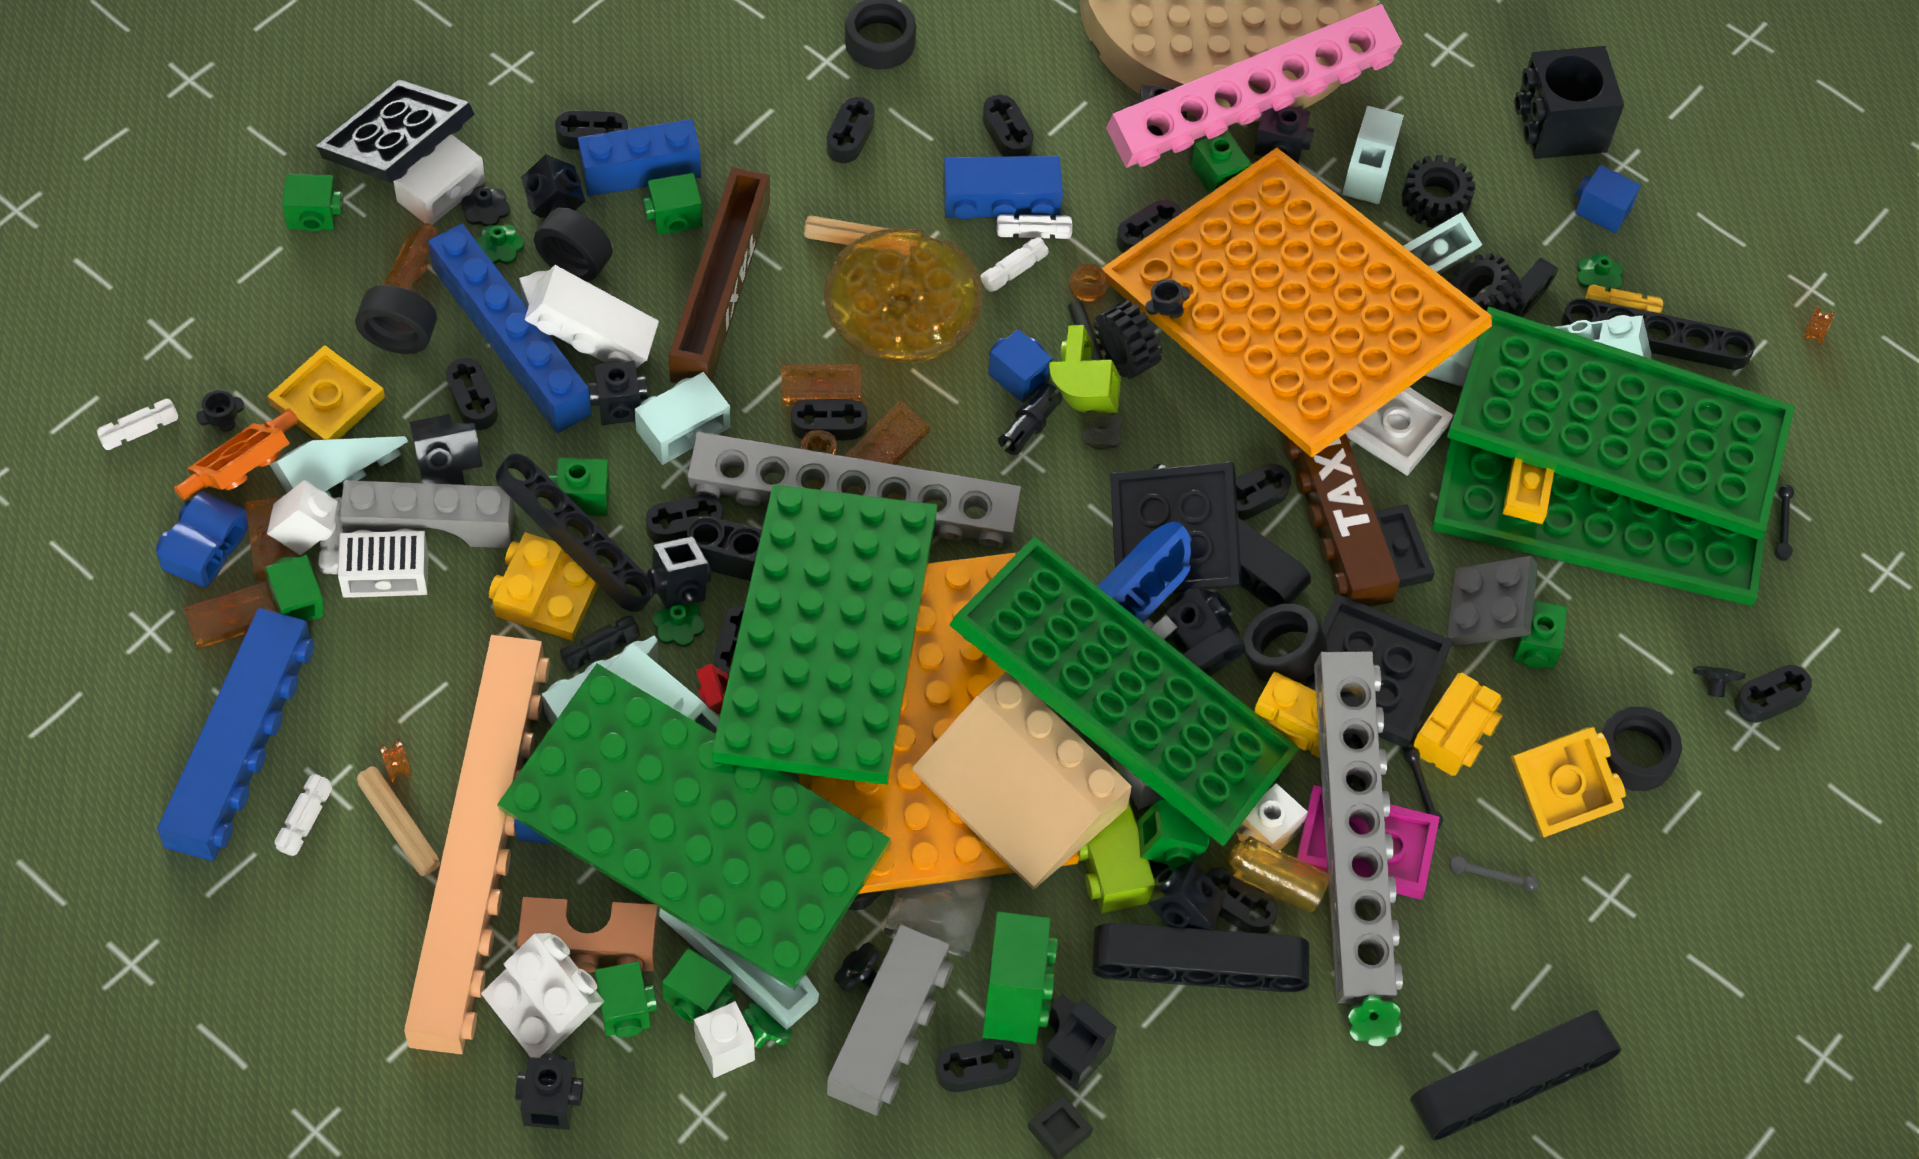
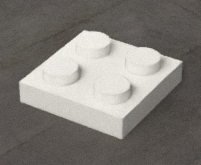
M1408 387L1346 432V435L1353 442L1408 476L1450 426L1454 415Z

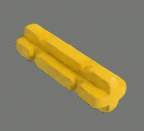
M1590 285L1586 292V299L1659 314L1662 313L1663 299L1660 297L1647 295V299H1644L1642 294L1613 288L1608 292L1605 291L1606 287Z

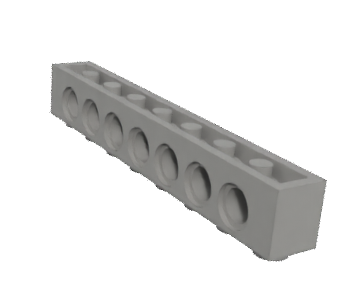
M697 432L687 478L690 491H694L697 496L710 495L717 499L720 496L736 498L738 503L746 506H759L760 503L768 504L772 485L765 483L763 478L769 473H779L784 478L776 485L803 488L807 481L817 479L824 483V486L820 489L824 491L843 493L851 486H858L865 491L864 496L885 498L888 494L899 493L905 498V501L927 503L930 500H939L946 506L942 511L937 512L934 532L938 533V536L952 541L961 540L962 537L979 540L978 542L984 546L995 548L1002 547L1003 544L1012 545L1021 486ZM730 466H738L744 470L736 478H728L723 475L724 470ZM976 506L982 508L986 514L980 519H971L964 512L968 508Z
M1321 652L1314 663L1336 1004L1362 1003L1364 998L1370 995H1378L1383 1001L1392 1000L1397 995V990L1402 989L1403 974L1401 964L1394 961L1393 946L1399 945L1400 934L1398 921L1391 919L1390 903H1395L1396 881L1394 876H1388L1387 860H1392L1393 839L1391 833H1385L1384 817H1389L1390 796L1388 791H1382L1381 775H1385L1387 771V754L1385 749H1379L1378 733H1382L1384 729V713L1382 707H1376L1375 691H1380L1381 671L1379 665H1373L1372 652ZM1351 692L1355 694L1359 699L1360 706H1347L1341 700L1340 693ZM1346 733L1357 735L1362 741L1363 748H1350L1344 742L1343 735ZM1356 775L1360 777L1365 783L1366 790L1362 792L1352 790L1346 782V776ZM1358 817L1363 819L1368 825L1369 833L1358 834L1354 832L1349 825V818ZM1363 860L1368 863L1372 871L1371 877L1358 876L1352 868V861ZM1362 902L1371 906L1375 914L1374 920L1365 921L1359 918L1355 912V904ZM1358 947H1371L1377 954V964L1368 965L1362 962L1358 956Z

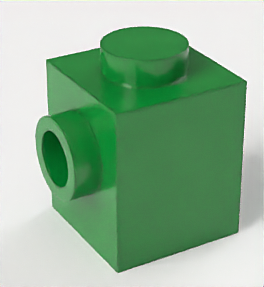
M1228 130L1215 138L1208 139L1205 136L1194 144L1191 168L1209 194L1251 165V162Z
M694 173L648 181L649 197L642 198L646 220L654 221L657 235L679 233L687 229L703 227L702 202Z
M286 174L282 209L287 229L307 231L335 229L336 215H342L343 193L342 191H336L333 175Z
M558 458L557 474L550 473L549 478L586 515L608 516L610 489L608 459Z
M307 555L297 558L284 557L274 562L273 565L266 566L267 588L277 613L307 622L324 617L323 597Z
M1534 601L1531 634L1515 637L1513 662L1525 664L1532 669L1548 668L1554 670L1563 650L1567 607Z
M1158 799L1138 820L1140 858L1164 863L1169 867H1178L1195 861L1208 848L1210 836L1165 800Z
M689 948L662 982L663 1000L673 1006V1011L680 1018L692 1024L694 1019L733 1003L735 1000V995H733V976Z
M640 962L595 969L598 994L605 1001L600 1006L605 1035L627 1038L639 1034L642 1029L650 1028L649 1012L657 1011L653 985L643 984Z

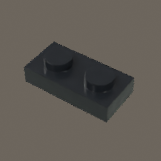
M1408 504L1375 511L1400 579L1398 588L1432 581L1435 571Z

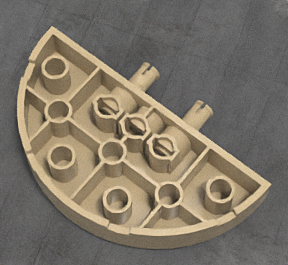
M1080 0L1079 6L1086 35L1089 41H1093L1099 50V58L1117 78L1140 94L1141 85L1177 88L1377 6V0ZM1349 43L1354 51L1363 52L1357 44ZM1316 57L1321 65L1330 66L1325 58ZM1283 70V74L1288 79L1297 80L1294 73ZM1340 80L1328 84L1329 87L1316 96L1308 97L1307 94L1295 98V102L1290 107L1302 106L1304 109L1313 105L1336 90L1341 85ZM1249 84L1253 92L1258 94L1264 93L1260 86ZM1215 98L1216 102L1220 106L1225 108L1230 107V104L1227 100L1223 98ZM1187 112V115L1195 117L1192 113ZM1262 115L1255 121L1261 120Z

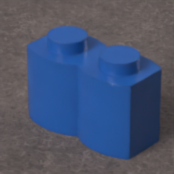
M203 491L199 492L192 500L186 501L179 513V523L170 531L164 532L158 540L156 553L161 569L203 588L209 586L219 574L227 556L237 548L247 532L249 522L245 509Z

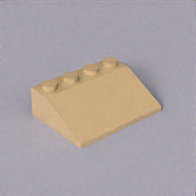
M1007 671L969 704L912 767V771L1033 890L1127 809L1132 786L1040 698L1036 697Z

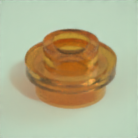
M1083 264L1071 274L1069 288L1071 293L1080 300L1096 301L1106 294L1108 279L1099 266Z

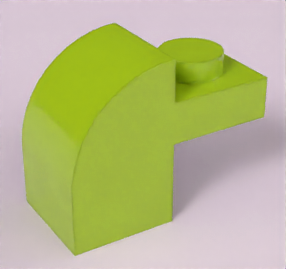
M1068 326L1067 341H1063L1061 344L1062 362H1049L1050 374L1066 403L1079 412L1085 414H1118L1121 376L1113 361L1092 360L1093 341L1085 326Z

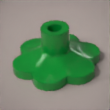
M508 224L486 226L482 230V236L476 239V242L493 264L498 262L511 264L517 258L516 253L524 249L523 238L516 235L515 227Z
M1597 253L1592 258H1582L1577 265L1579 271L1577 282L1580 286L1589 288L1590 285L1606 287L1605 291H1610L1611 288L1618 290L1621 288L1623 268L1620 263L1612 261L1607 255Z
M695 603L683 606L674 605L669 609H666L664 606L663 610L654 613L652 618L653 626L658 629L657 637L664 644L674 642L680 647H687L693 643L694 636L701 635L705 630V622L700 617V608Z
M1378 995L1367 996L1362 1001V1004L1354 1005L1348 1011V1019L1351 1023L1349 1028L1351 1037L1356 1041L1366 1040L1371 1046L1378 1047L1385 1044L1388 1037L1397 1036L1402 1030V1023L1398 1018L1400 1016L1399 1005L1392 1000L1383 1001Z
M749 1003L742 1013L744 1020L753 1028L751 1034L754 1038L755 1048L761 1049L767 1039L780 1045H785L793 1033L791 1028L786 1030L756 1003Z

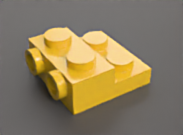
M524 532L520 543L512 541L508 547L505 564L509 566L505 575H496L491 583L489 598L493 599L495 617L574 641L599 585L555 541Z
M1587 727L1511 756L1540 837L1555 834L1624 808L1621 798L1626 797L1624 785L1617 773H1611L1606 760L1607 757L1611 756L1608 743L1601 732L1596 733L1594 727Z

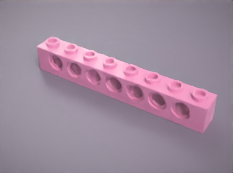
M1380 4L1113 113L1106 129L1125 167L1128 168L1137 163L1140 167H1144L1158 160L1161 153L1171 149L1174 153H1178L1194 144L1195 139L1205 135L1208 139L1215 138L1224 133L1229 125L1240 121L1241 125L1251 123L1262 115L1261 112L1274 108L1275 111H1279L1293 104L1295 98L1307 94L1308 97L1316 96L1329 87L1328 84L1340 80L1341 84L1350 82L1360 76L1362 70L1373 67L1374 70L1384 68L1394 61L1393 56L1402 45V42L1383 5ZM1349 43L1357 44L1363 52L1354 51ZM1316 57L1325 58L1330 66L1321 65ZM1283 70L1294 73L1297 80L1288 79L1283 74ZM1249 84L1260 86L1264 93L1258 94L1253 92ZM1215 98H1223L1227 100L1230 104V107L1225 108L1220 106L1216 102ZM1187 111L1192 113L1197 121L1191 122L1186 120L1181 112ZM1147 126H1157L1161 129L1163 135L1157 136L1152 134Z

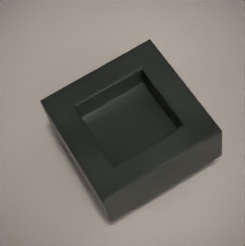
M1064 1095L1028 1123L1030 1132L1054 1159H1062L1091 1136L1093 1131L1091 1125Z

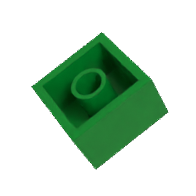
M997 912L982 1038L1036 1044L1038 1027H1047L1054 984L1053 964H1055L1058 937L1049 936L1051 918Z

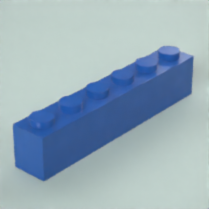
M460 224L428 240L432 269L554 431L559 433L591 416L588 386L548 334L543 333L537 326L524 320L528 308L466 227Z
M261 608L257 609L157 827L164 848L214 862L219 849L225 848L228 845L233 829L231 822L236 811L242 810L246 805L249 796L248 784L253 773H258L264 764L266 757L265 746L270 735L275 736L282 722L281 710L286 699H292L297 690V674L302 663L307 664L311 659L314 650V639H311L307 621Z

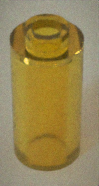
M1249 836L1244 842L1238 840L1233 846L1227 861L1228 864L1232 865V876L1308 913H1312L1316 909L1329 882L1328 873L1252 836Z

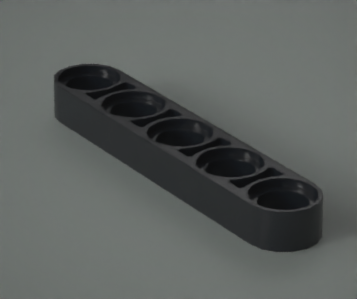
M1586 298L1571 300L1567 304L1561 319L1562 326L1575 322L1571 317V313L1574 312L1585 313L1589 316L1591 322L1610 320L1619 315H1627L1629 317L1643 315L1651 353L1727 369L1738 370L1748 365L1755 350V342L1752 337L1740 330ZM1648 329H1662L1666 332L1668 338L1657 340L1650 336ZM1687 337H1701L1705 341L1706 347H1693L1688 343ZM1737 344L1743 348L1745 354L1742 356L1732 355L1727 351L1725 345Z
M513 453L508 455L496 471V481L501 489L619 606L630 612L643 610L654 595L650 590L647 574L531 459L522 454ZM508 469L518 470L524 475L526 480L521 481L514 478ZM542 497L549 500L555 509L549 510L543 507L537 498ZM567 526L577 528L583 534L584 539L572 536L568 532ZM596 555L604 556L610 560L613 568L601 565L596 559ZM625 584L638 588L642 593V597H636L629 593Z

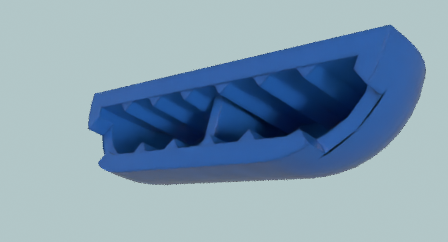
M1169 522L1160 526L1146 536L1097 587L1143 623L1180 585L1191 568V565H1189L1191 558V537L1179 522Z

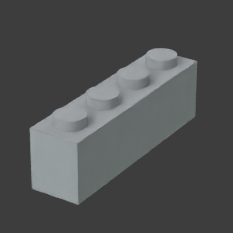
M900 925L828 1076V1096L876 1116L883 1102L891 1104L900 1084V1078L895 1077L901 1063L909 1065L917 1048L918 1039L913 1038L919 1024L927 1026L933 1014L936 1001L931 998L937 986L944 988L951 975L954 963L948 961L950 944Z

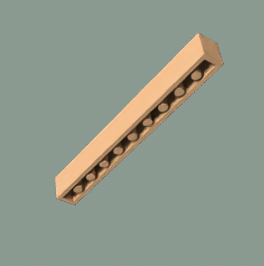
M491 635L404 1029L409 1048L463 1055L466 1039L472 1040L475 1034L477 1013L472 1012L475 997L481 998V993L484 991L485 971L480 970L483 956L490 957L492 952L494 930L489 929L491 916H498L500 913L502 889H497L500 875L507 876L511 851L506 849L508 836L516 835L515 819L499 810L497 803L523 768L524 758L529 759L533 754L535 734L530 733L532 720L539 721L543 699L542 695H538L540 683H547L550 672V658H544L542 641Z

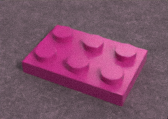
M1313 785L1294 868L1328 876L1322 787ZM1390 804L1389 817H1384L1385 833H1391L1393 839L1392 860H1387L1388 876H1394L1396 894L1422 900L1426 889L1440 817ZM1358 817L1349 818V825L1354 832L1358 834L1369 833L1368 825L1363 819ZM1363 860L1352 861V868L1358 876L1371 877L1372 871L1368 863Z

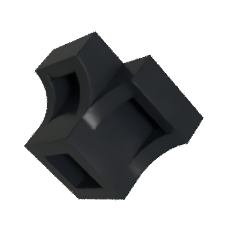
M450 414L409 422L422 483L465 485L463 470L483 466L474 423L460 424L453 422Z
M1062 994L1051 1006L1048 1024L1053 1028L1055 1036L1045 1047L1042 1063L1075 1090H1078L1110 1055L1117 1027L1083 999L1076 1005Z

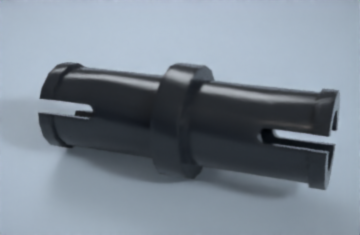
M1047 383L1043 384L1029 404L1022 405L1015 413L1016 419L998 438L1001 447L1009 440L1011 441L1005 449L1007 453L1018 455L1034 434H1039L1045 428L1046 419L1063 401L1060 391L1053 399L1050 398L1057 389L1055 386Z

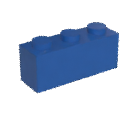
M692 119L578 137L580 168L587 196L647 187L649 180L694 173L695 178H701L700 147Z
M1060 156L944 157L943 194L945 218L998 217L1000 214H1014V217H1019V215L1060 216L1063 196Z

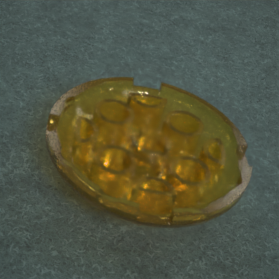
M884 229L856 239L837 255V260L829 274L826 275L824 284L825 309L831 324L838 334L859 352L891 363L924 362L950 352L971 333L978 321L982 307L983 293L981 280L977 269L969 257L947 239L941 242L924 236L923 230Z

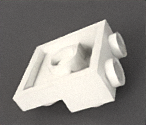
M551 933L533 934L504 963L506 969L481 993L527 1054L534 1058H541L542 1055L551 1054L605 1002L596 991L597 984L590 974L575 965L568 956L570 950L566 943Z

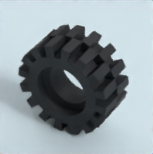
M1436 155L1435 161H1432L1430 156L1424 157L1422 163L1417 160L1413 164V168H1410L1402 192L1403 207L1408 206L1406 213L1409 216L1416 213L1415 221L1419 224L1424 219L1428 220L1427 227L1434 228L1435 222L1442 224L1461 212L1466 217L1475 190V182H1472L1473 175L1471 171L1465 173L1467 166L1463 163L1455 166L1456 159L1449 157L1448 162H1444L1443 155ZM1425 187H1443L1452 196L1446 198L1436 197L1428 193Z
M1486 253L1485 259L1481 254L1474 256L1475 262L1473 263L1467 259L1463 262L1464 269L1456 268L1453 271L1456 278H1448L1449 283L1485 311H1487L1488 306L1507 312L1508 308L1515 310L1518 305L1515 299H1521L1522 296L1520 291L1522 283L1518 276L1501 256L1497 255L1495 257L1493 253ZM1491 285L1487 291L1477 296L1482 289Z
M1123 301L1096 316L1093 327L1097 330L1094 332L1095 338L1100 340L1099 348L1106 353L1105 359L1113 361L1117 371L1120 370L1121 376H1127L1128 379H1132L1158 364L1162 359L1160 354L1163 352L1162 347L1157 344L1161 342L1158 335H1154L1153 330H1155V327L1152 323L1148 324L1146 321L1148 316L1145 312L1140 314L1139 306L1136 304L1132 306L1131 301Z

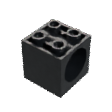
M1606 46L1532 52L1528 67L1524 68L1522 72L1520 92H1517L1514 98L1515 111L1517 115L1522 116L1524 122V141L1527 145L1530 144L1534 159L1607 153L1624 107Z

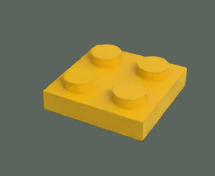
M324 345L272 391L267 398L269 405L281 414L288 408L293 410L299 419V423L295 425L315 440L340 439L385 398L383 387Z

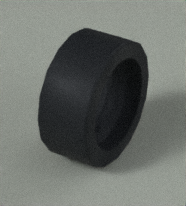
M863 0L849 11L845 21V44L847 52L856 62L864 67L877 70L892 69L903 64L913 53L916 42V22L914 15L906 5L897 0ZM884 23L899 29L902 36L893 42L878 44L869 42L861 37L858 32L867 25Z
M557 208L551 211L536 230L533 239L536 250L551 268L556 265L586 282H590L599 275L610 260L613 252L611 242L605 232L593 220L569 208Z
M379 285L368 289L362 298L355 318L356 329L364 339L379 348L400 354H415L425 350L430 342L437 321L436 310L428 300L411 290L392 285Z
M1280 604L1266 609L1254 617L1246 628L1242 640L1246 648L1244 649L1245 655L1253 671L1265 682L1269 681L1274 671L1296 682L1303 681L1314 673V663L1320 653L1327 652L1328 648L1325 634L1317 617L1308 608L1297 604ZM1289 632H1303L1307 634L1302 645L1290 654L1281 657H1267L1263 655L1268 644L1282 634Z
M1630 706L1617 711L1606 721L1601 732L1606 738L1611 756L1606 758L1611 773H1617L1621 778L1624 788L1631 791H1648L1661 786L1672 775L1682 752L1681 735L1674 723L1661 712L1648 707ZM1623 731H1639L1649 735L1658 743L1663 751L1661 762L1653 767H1639L1629 763L1618 753L1614 746L1616 736Z

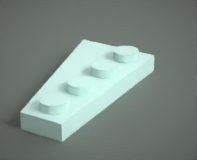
M660 908L659 917L707 960L732 975L733 983L786 1030L817 1004L819 993L806 974L794 991Z

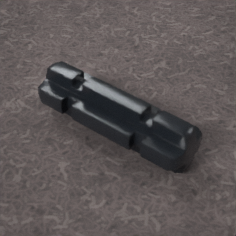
M626 615L615 621L616 626L612 627L609 624L579 639L580 644L577 645L573 642L561 648L560 657L568 670H575L585 665L584 660L593 661L621 647L619 642L623 641L626 644L638 638L640 631L635 619L631 615Z

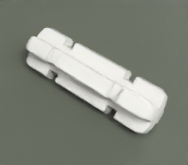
M1000 214L997 217L996 231L999 237H1013V234H1018L1019 238H1050V234H1053L1055 238L1068 239L1072 235L1073 225L1070 216L1056 215V219H1050V215H1019V218H1014V214Z
M1040 237L1031 239L1022 248H1018L995 264L993 268H989L981 274L980 280L984 284L985 289L989 292L998 290L1007 281H1011L1033 266L1036 261L1046 257L1049 253L1048 247Z
M170 399L159 401L153 404L155 408L151 410L149 407H146L118 419L119 424L113 426L111 422L97 429L98 438L106 450L115 448L122 444L120 440L126 439L127 442L158 429L157 424L162 423L165 426L176 421L178 414L175 406Z
M341 497L333 498L338 501L334 518L336 520L335 530L327 540L320 541L321 551L319 552L318 565L320 572L323 574H338L340 533H343L340 520Z
M313 774L308 778L303 788L306 792L299 795L284 822L287 825L286 828H281L275 839L278 851L294 856L300 850L304 842L301 838L308 835L322 809L320 803L327 800L332 790L331 782L325 777Z

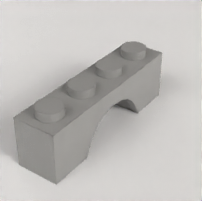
M344 480L340 520L343 533H353L357 530L392 532L403 528H432L452 533L463 539L470 547L508 548L513 541L515 507L514 500L500 486Z

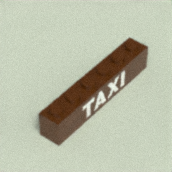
M735 167L731 169L669 352L670 382L678 383L685 378H693L702 372L712 382L769 209L770 175Z
M1346 433L1313 457H1310L1284 434V452L1288 461L1293 460L1297 489L1300 494H1305L1308 501V520L1311 527L1317 528L1321 538L1319 541L1321 557L1325 563H1330L1333 572L1332 587L1335 595H1342L1369 607L1394 602L1400 579Z

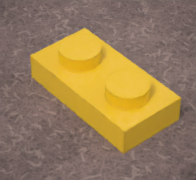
M1518 458L1512 459L1503 514L1543 524L1547 515L1554 470L1549 468L1545 470L1524 463L1523 460Z

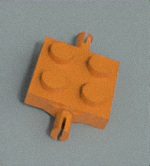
M288 408L272 421H267L261 425L251 424L188 467L187 470L191 476L177 486H174L175 492L182 501H186L187 498L203 487L207 488L210 486L220 490H231L238 487L247 480L246 473L258 465L260 467L267 466L281 456L280 450L290 444L283 432L296 423L298 424V417L293 410Z

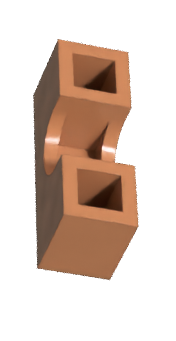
M523 897L517 950L533 934L551 933L566 943L570 950L568 956L579 969L587 973L595 972V969L638 961L640 962L641 973L643 971L654 972L658 933V911L656 904L612 902L611 917L607 925L595 933H581L569 925L568 899Z

